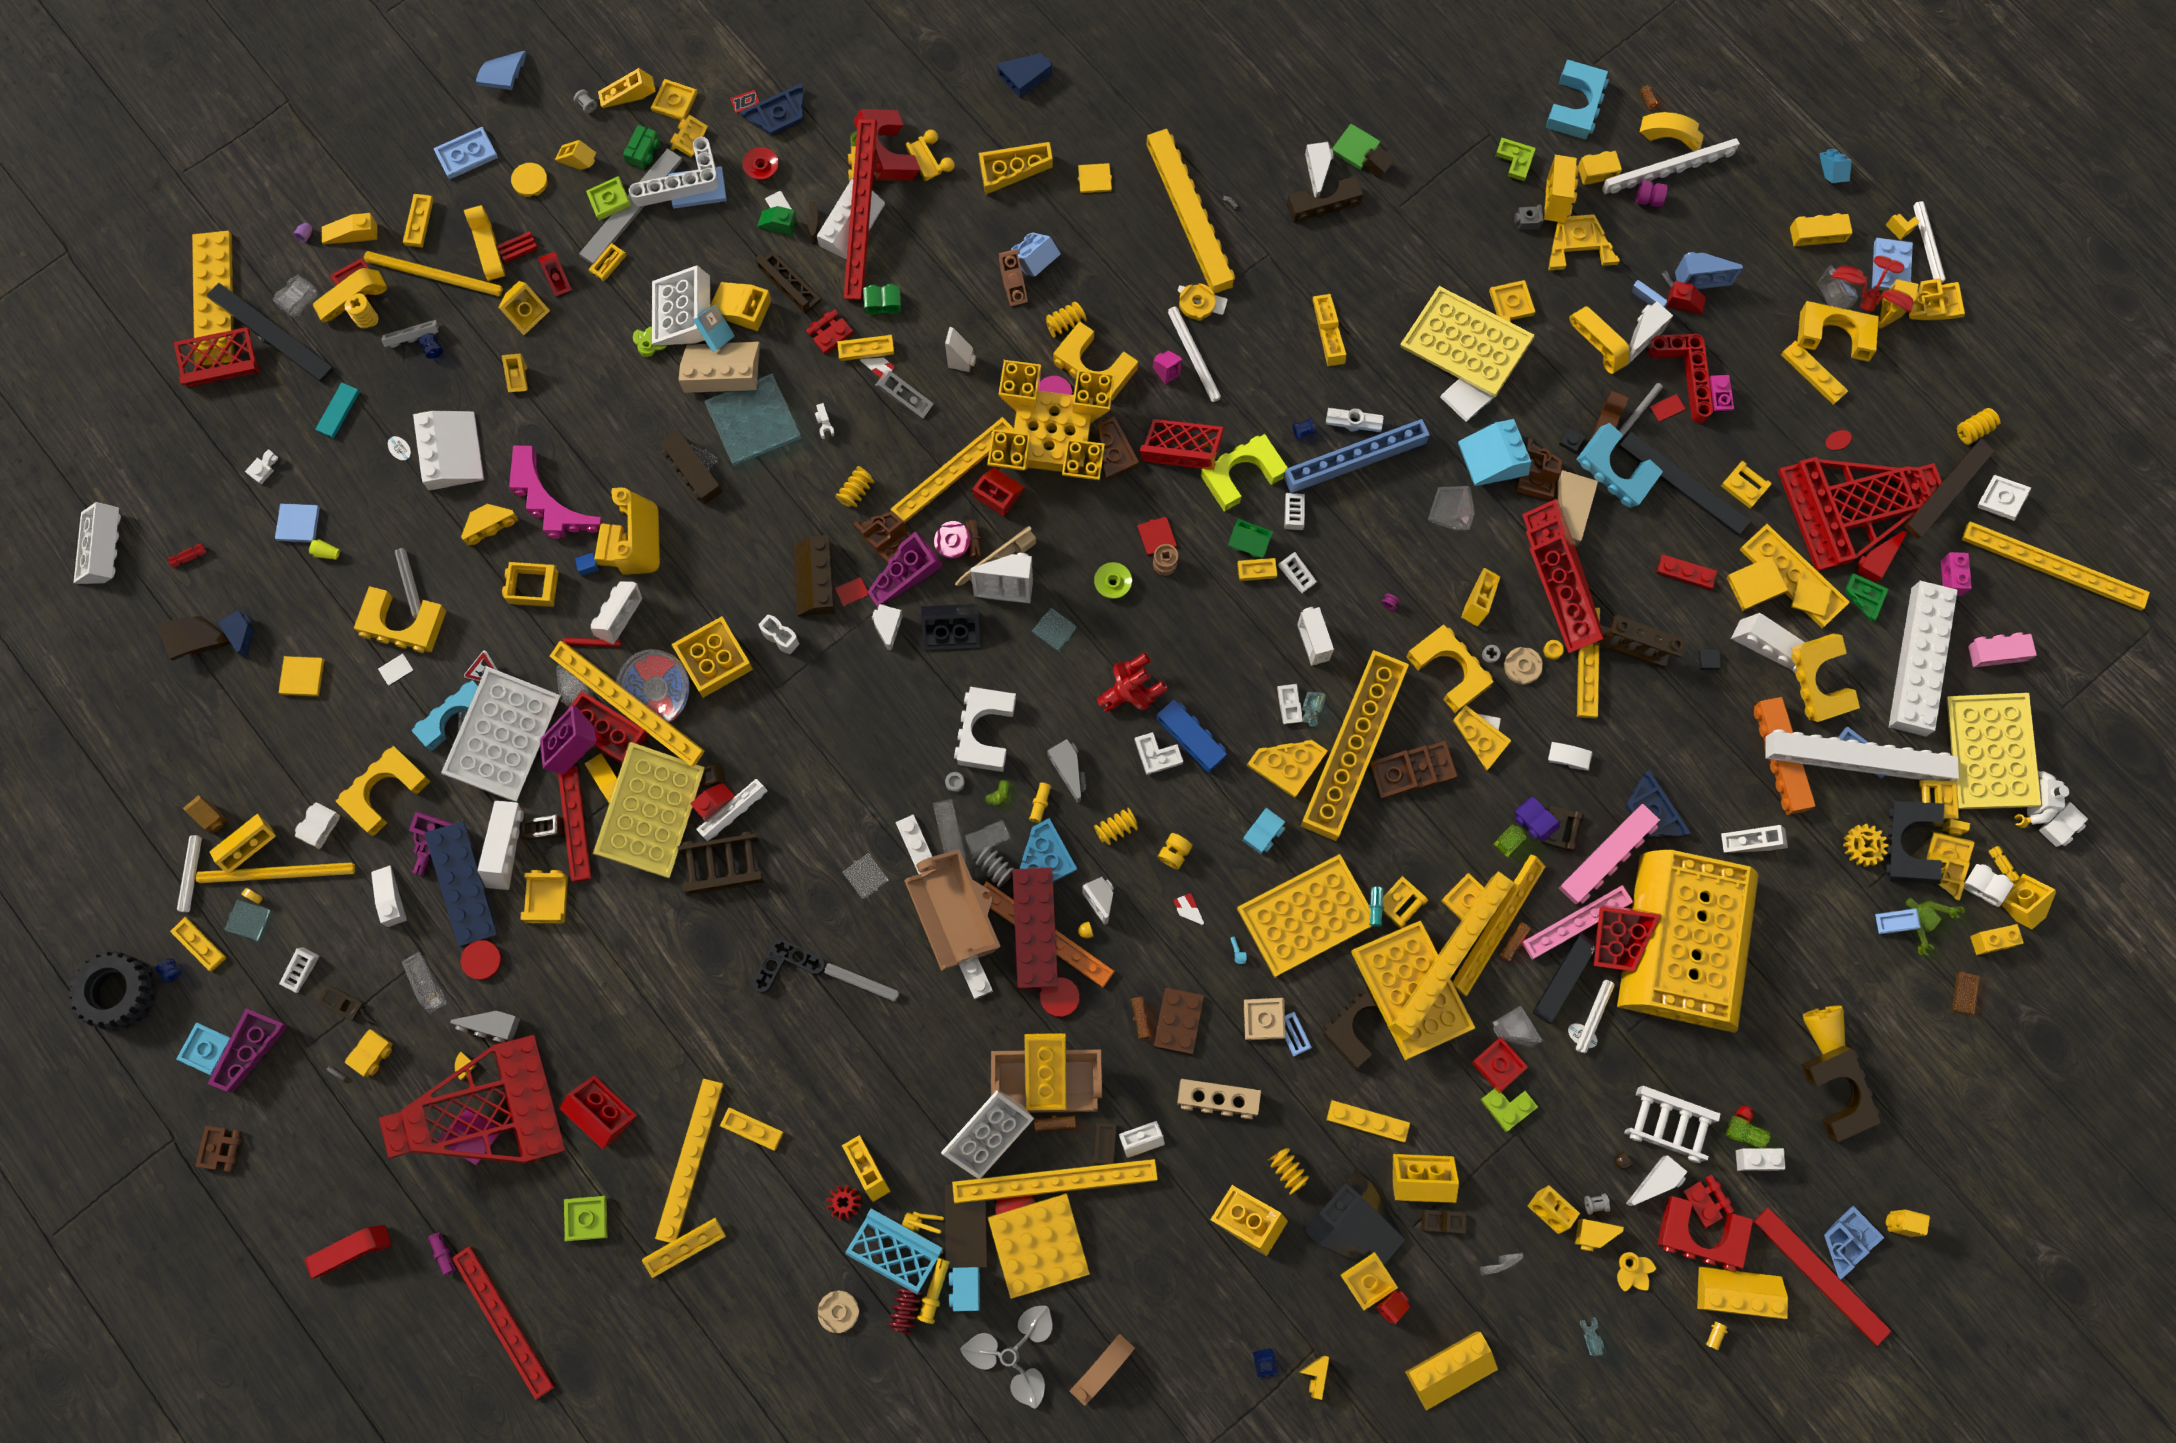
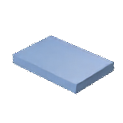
M483 127L433 148L449 180L498 158Z
M722 166L715 167L719 186L716 190L672 200L673 209L727 201ZM685 172L671 173L669 176Z

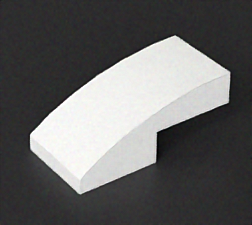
M1297 684L1277 686L1283 724L1303 722Z
M1552 742L1548 761L1550 763L1568 765L1569 768L1589 771L1592 751Z

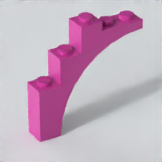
M513 446L509 488L517 496H526L527 494L526 509L530 515L536 518L544 516L543 531L546 536L551 539H559L560 537H566L567 530L574 533L579 532V530L597 533L600 530V525L604 524L601 517L576 513L556 502L548 495L540 482L537 470V456L532 446Z

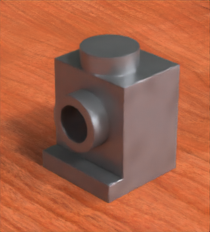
M1537 205V207H1519L1518 212L1514 216L1515 224H1518V231L1540 230L1543 223L1541 205Z

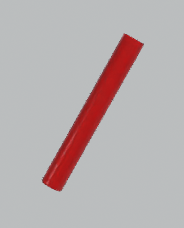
M563 638V641L569 646L621 647L622 643L621 639H617L613 645L603 639Z

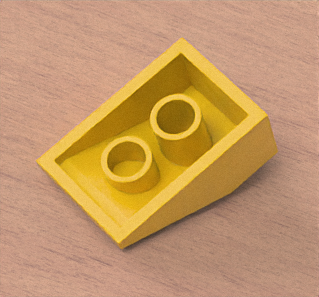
M1233 1185L1210 1219L1265 1256L1268 1255L1288 1222L1282 1213Z

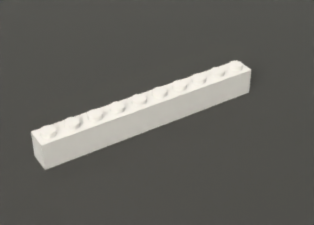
M1774 730L1766 736V759L1886 774L1888 776L1917 780L1955 781L1959 779L1958 756H1950V753L1936 754L1930 750L1914 751L1913 748L1908 747L1900 749L1895 748L1894 745L1878 746L1877 743L1873 742L1864 744L1859 743L1857 740L1842 741L1837 737L1828 739L1822 738L1821 735L1806 736L1801 732L1785 733L1784 730Z

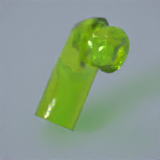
M999 781L998 791L988 794L986 802L992 805L1003 802L1007 797L1009 782Z

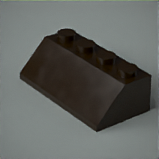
M829 535L810 536L793 545L797 616L835 614L831 541Z

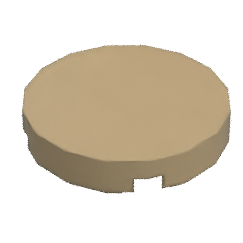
M1518 647L1512 650L1506 657L1504 669L1510 680L1514 683L1525 685L1537 680L1542 673L1543 663L1539 654L1533 649Z
M830 1292L819 1303L818 1319L821 1325L829 1332H846L858 1320V1303L848 1292Z

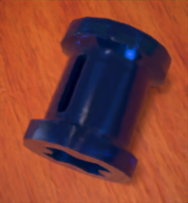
M1311 418L1299 424H1292L1296 439H1300L1301 436L1310 433L1315 434V426Z

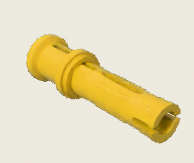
M941 1258L937 1259L927 1296L922 1298L923 1305L920 1315H917L916 1319L934 1324L935 1320L933 1318L936 1308L940 1306L938 1299L950 1261H945Z

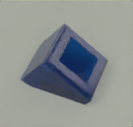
M1272 1348L1252 1353L1258 1378L1278 1374L1275 1354Z

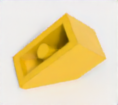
M577 140L562 145L555 161L583 170L590 168L594 164L596 152L582 141Z
M1580 1219L1578 1220L1575 1245H1580L1581 1250L1593 1252L1594 1248H1601L1622 1233L1624 1227Z

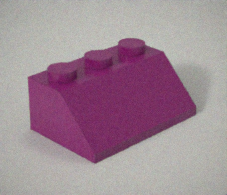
M572 705L540 738L543 769L564 775L595 745V728L576 706Z

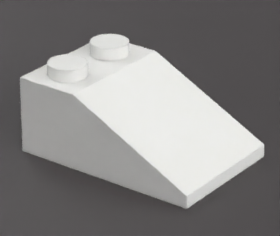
M1657 301L1652 306L1650 304L1647 305L1642 311L1643 314L1637 319L1639 323L1634 330L1629 346V363L1649 346L1655 336L1663 333L1673 317Z

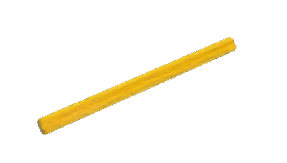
M369 251L364 255L365 261L372 264L495 296H501L503 292L502 286Z
M337 863L237 869L229 874L224 870L204 871L196 873V881L198 883L354 874L355 864Z

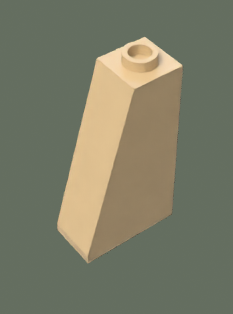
M1562 470L1557 479L1558 501L1574 545L1578 547L1583 537L1598 481Z

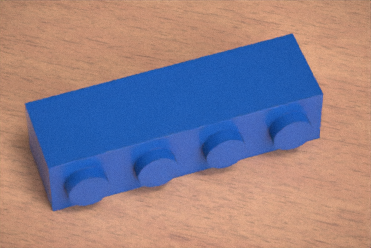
M1175 700L1171 701L1157 714L1156 720L1208 774L1211 773L1226 759V749L1222 744H1217L1212 739L1213 736L1207 729L1203 730L1199 726L1200 723L1194 716L1190 717L1182 703H1177Z

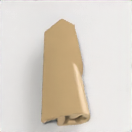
M1030 526L1026 527L976 566L1012 555L1015 552H1026L1036 544V537L1030 531L1032 528ZM971 569L959 578L955 583L956 586L963 585L969 580L972 582Z

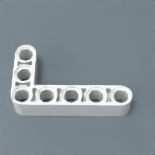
M698 137L693 142L698 170L632 184L629 188V193L633 203L636 206H645L716 190L719 186V181L708 139Z

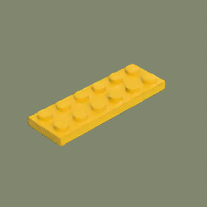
M1768 524L1740 548V551L1753 563L1772 556L1773 560L1776 559L1780 566L1779 573L1781 577L1784 576L1789 585L1785 594L1792 600L1799 578L1832 588L1829 597L1830 603L1827 605L1824 617L1805 612L1821 628L1850 603Z

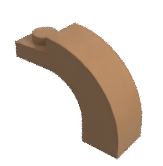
M1119 1334L1073 1386L1070 1392L1085 1406L1112 1377L1135 1348Z

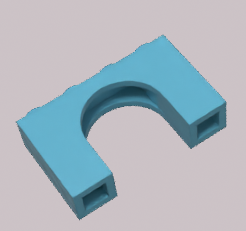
M1567 60L1559 84L1583 92L1588 99L1589 105L1582 109H1571L1553 104L1546 128L1586 140L1588 134H1592L1596 123H1593V120L1597 119L1600 108H1597V106L1602 103L1604 98L1602 89L1605 90L1609 79H1606L1608 71Z
M1608 423L1598 429L1576 460L1583 469L1593 474L1598 482L1603 483L1611 494L1616 495L1623 505L1631 508L1641 503L1663 471L1649 459L1640 463L1629 479L1618 477L1610 466V454L1623 434L1612 424Z

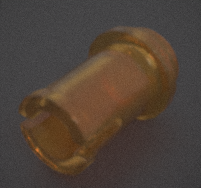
M1646 85L1640 89V96L1644 98L1648 109H1652L1659 104L1653 93V87Z

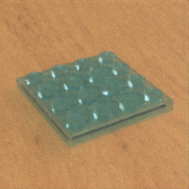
M773 373L757 379V390L728 391L704 401L733 466L801 439V435Z

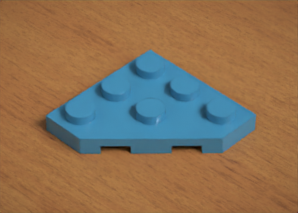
M1049 818L1032 827L1020 869L1052 867L1054 883L1075 872L1077 868Z

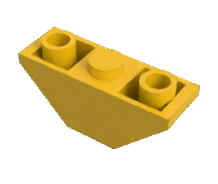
M486 504L470 512L461 537L467 546L475 545L481 539L495 535L504 527L514 525L518 518L513 510Z

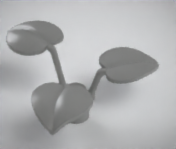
M1035 1306L1021 1315L1018 1321V1329L1026 1335L1014 1348L1010 1347L1001 1353L998 1352L997 1340L988 1333L977 1334L960 1348L963 1356L977 1368L990 1369L994 1367L997 1362L996 1355L1000 1358L1003 1365L1016 1368L1021 1374L1016 1375L1012 1379L1011 1392L1016 1400L1034 1409L1039 1406L1043 1399L1045 1381L1037 1369L1031 1368L1024 1372L1017 1365L1019 1360V1352L1017 1350L1029 1337L1034 1342H1042L1050 1336L1053 1326L1050 1309L1048 1306Z

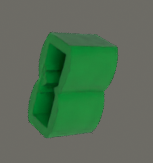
M888 284L883 287L869 285L863 288L865 314H894L901 312L900 286Z

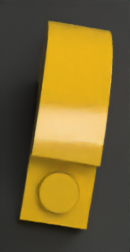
M1663 112L1644 116L1640 128V133L1650 141L1662 137H1672L1681 140L1693 151L1701 149L1704 136L1698 130V122L1676 113Z

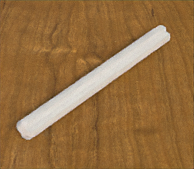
M1170 308L1168 314L1211 401L1216 402L1220 400L1221 395L1178 308Z

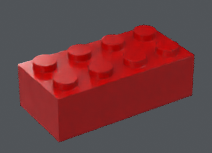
M583 691L579 693L572 703L595 728L596 743L593 747L620 764H623L630 742L643 746L649 737L644 729Z

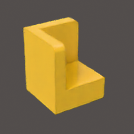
M1898 214L1897 216H1892L1886 226L1901 240L1912 232L1920 221L1914 217L1908 222L1901 214Z

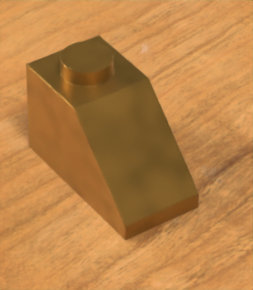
M199 795L183 808L204 830L211 834L221 830L227 822L226 818L214 804Z

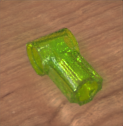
M1731 1117L1726 1132L1728 1138L1739 1142L1744 1141L1758 1148L1765 1149L1770 1139V1132L1750 1125V1122L1743 1118Z

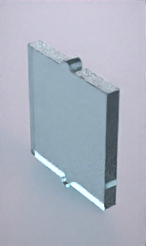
M1050 608L1045 616L1040 618V622L1032 630V633L1059 651L1064 643L1069 641V637L1077 629V626Z
M237 900L232 913H229L230 918L225 931L258 941L263 927H266L265 922L270 910Z

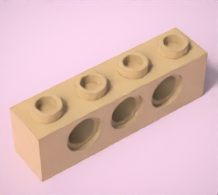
M1181 1079L1177 1105H1180L1183 1110L1192 1111L1194 1107L1201 1108L1203 1113H1213L1214 1110L1221 1111V1115L1233 1116V1113L1241 1114V1118L1253 1119V1116L1256 1117L1258 1115L1261 1090ZM1195 1092H1201L1204 1095L1202 1102H1196L1193 1099ZM1221 1095L1224 1098V1103L1222 1105L1215 1104L1213 1096ZM1239 1097L1243 1100L1244 1105L1242 1108L1234 1106V1098Z

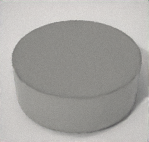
M958 772L948 774L945 779L947 789L951 792L961 791L965 785L964 777Z

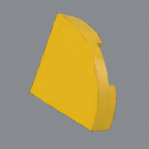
M460 1052L456 1058L455 1071H458L472 1061L463 1052ZM476 1064L469 1068L470 1072L477 1066ZM464 1072L459 1075V1079L463 1081L466 1078V1073Z

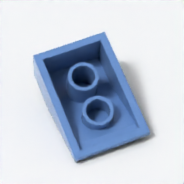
M1690 252L1684 255L1675 271L1677 281L1692 284L1697 289L1729 286L1734 283L1743 266L1706 253Z

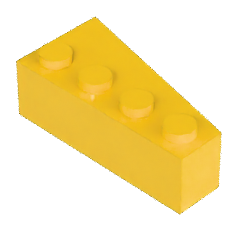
M1050 142L979 153L985 195L1052 168L1053 159Z

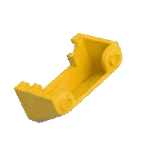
M612 488L613 502L620 506L621 514L625 513L628 515V541H620L615 544L613 548L614 562L622 575L655 572L660 565L659 511L657 505L653 501L626 488Z

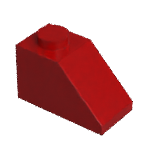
M556 252L538 258L555 297L572 290Z
M1675 281L1669 291L1666 307L1702 315L1706 297L1694 285Z
M721 783L704 791L690 804L706 822L733 799L735 795L724 783Z
M1393 1291L1375 1308L1389 1324H1396L1410 1308L1407 1303L1409 1299L1403 1292Z

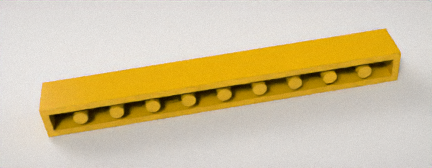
M1167 129L1147 135V147L1208 286L1214 294L1232 288L1233 280H1235L1234 272L1232 269L1229 270L1227 256L1221 252V243L1214 236V227L1207 220L1208 214L1206 209H1202L1201 198L1194 191V182L1187 175L1188 169L1186 164H1182L1181 153L1179 149L1176 150L1173 135H1170Z
M1499 871L1490 878L1483 891L1477 897L1388 1028L1404 1041L1414 1033L1514 882Z

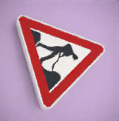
M483 651L464 676L481 681L486 667L495 670L497 668L488 653Z

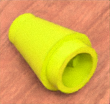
M318 539L311 542L309 554L316 558L337 560L340 549Z

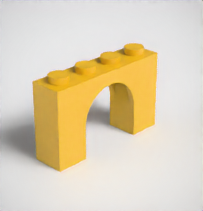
M1806 301L1800 312L1797 346L1815 350L1822 339L1823 327L1835 325L1846 330L1851 336V358L1869 362L1876 352L1879 316Z
M1079 321L1053 353L1054 364L1060 369L1064 368L1075 379L1077 378L1078 370L1092 371L1082 364L1080 357L1094 340V331ZM1124 351L1109 369L1100 371L1101 373L1115 374L1111 401L1114 400L1138 370V361Z
M369 586L354 626L359 636L365 639L377 638V641L385 644L392 642L401 648L412 647L413 650L420 653L425 651L432 652L446 614V609L441 604L423 600L415 622L405 630L393 631L387 628L385 622L393 597L386 590Z
M1443 624L1412 648L1406 657L1418 671L1440 656L1452 657L1461 664L1464 671L1463 682L1447 693L1443 699L1456 714L1465 705L1467 706L1486 691L1494 681L1490 673L1480 667L1477 658L1471 656L1467 652V647L1455 638L1454 632Z
M1830 634L1791 647V658L1796 666V678L1800 682V694L1805 702V714L1809 720L1819 722L1860 708L1856 690L1844 688L1829 694H1823L1816 685L1815 677L1819 666L1828 659L1847 654L1842 635Z
M394 746L387 749L382 754V757L377 762L372 763L365 774L357 777L353 785L348 790L341 792L336 800L372 836L387 824L370 803L371 789L378 781L388 777L400 779L416 795L431 782Z

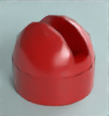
M1748 1106L1740 1107L1735 1114L1738 1120L1747 1124L1752 1121L1754 1115L1753 1110Z

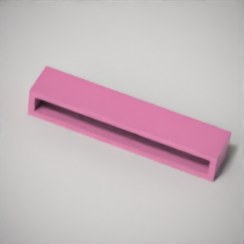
M1641 804L1559 889L1575 905L1579 901L1583 904L1591 896L1588 892L1593 887L1597 890L1604 883L1602 878L1606 874L1612 875L1618 868L1615 865L1620 860L1624 862L1631 855L1629 851L1633 847L1637 849L1645 841L1643 837L1647 833L1651 835L1658 828L1656 824L1660 819L1644 804Z

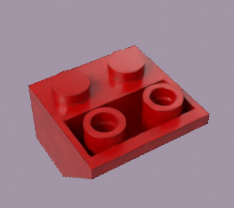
M993 468L983 474L972 489L973 498L1004 517L1025 487L998 469Z

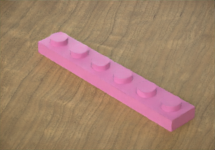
M1622 885L1528 938L1522 944L1533 960L1598 923L1600 906L1607 905L1624 908L1633 903Z

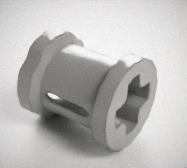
M585 89L579 90L575 94L574 101L583 107L586 114L596 109L597 102L588 96V92Z
M1606 1193L1598 1197L1590 1198L1585 1196V1208L1589 1215L1597 1211H1610V1203Z

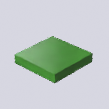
M1350 124L1332 150L1334 155L1361 170L1364 167L1361 163L1365 159V153L1370 148L1374 149L1379 146L1381 141Z

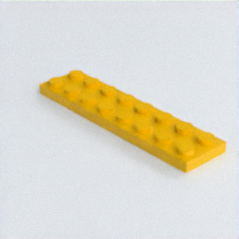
M229 231L193 234L194 338L234 330L233 317L206 296L218 283L233 293L232 234ZM222 337L216 345L224 349L229 340ZM203 341L198 346V349L205 353L210 343ZM232 343L229 349L227 350V352L232 354L233 356L234 343ZM214 346L209 356L216 360L222 351ZM197 350L194 352V361L198 364L203 354ZM225 353L220 363L228 365L233 357ZM207 357L201 366L203 368H210L214 361Z

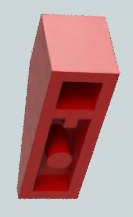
M1902 531L1870 551L1865 557L1862 555L1856 564L1859 567L1855 573L1877 583L1885 574L1907 532Z

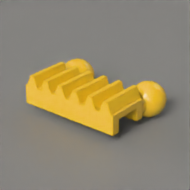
M928 130L923 137H918V141L912 144L906 143L907 152L910 155H915L920 174L923 176L924 181L940 175L942 171L950 172L954 169V161L951 158L942 159L938 165L926 143L934 144L937 142L938 134L936 131Z

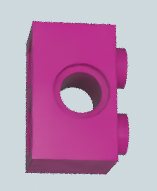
M1948 553L1941 560L1943 586L1956 589L1957 596H1963L1972 589L1969 553Z

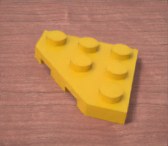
M1313 740L1278 745L1271 748H1259L1247 766L1295 798L1321 762L1327 750Z

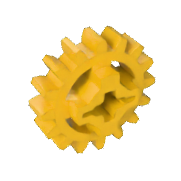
M1864 824L1861 828L1860 825H1857L1854 829L1848 831L1849 835L1844 837L1848 841L1843 844L1844 847H1848L1845 854H1851L1849 860L1856 859V865L1863 862L1864 867L1870 864L1874 866L1877 862L1883 860L1882 856L1888 853L1884 850L1888 847V844L1883 842L1887 838L1881 837L1882 831L1876 832L1875 826L1868 828V824Z

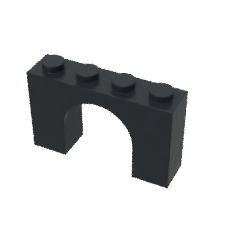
M1894 801V807H1890L1889 818L1893 819V826L1889 825L1888 837H1892V844H1888L1887 856H1891V863H1887L1886 875H1890V881L1941 884L1942 860L1911 857L1902 848L1901 839L1905 832L1914 827L1943 828L1944 804Z

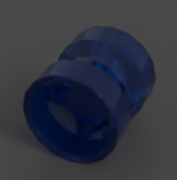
M428 333L420 337L418 342L421 348L424 349V354L428 359L437 358L443 353V348L437 343L438 339L435 334Z

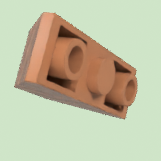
M1017 249L999 253L1002 279L1010 306L1028 302Z

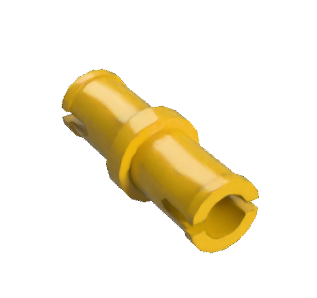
M1046 783L1039 784L1036 798L1032 802L1034 806L1029 817L1030 821L1041 823L1044 809L1048 806L1047 799L1051 785Z

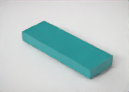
M341 383L315 430L334 439L360 391Z

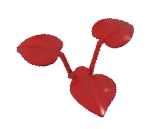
M1882 255L1874 258V263L1878 267L1884 268V271L1875 289H1869V291H1866L1867 278L1857 268L1841 266L1832 274L1831 278H1839L1849 283L1863 285L1861 295L1863 299L1860 307L1864 310L1873 311L1876 305L1885 298L1909 313L1912 311L1913 298L1905 292L1893 289L1891 291H1883L1882 295H1879L1878 289L1887 271L1898 274L1904 270V264L1898 260H1892Z

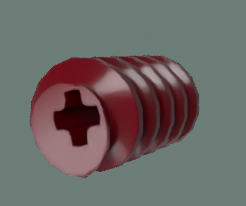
M905 1288L897 1289L896 1292L901 1297L894 1298L899 1305L892 1306V1309L897 1313L890 1314V1317L895 1321L889 1322L888 1326L894 1331L912 1335L907 1329L914 1327L910 1320L916 1319L917 1316L912 1311H918L919 1309L914 1303L921 1302L916 1295L923 1293L918 1292L916 1294Z

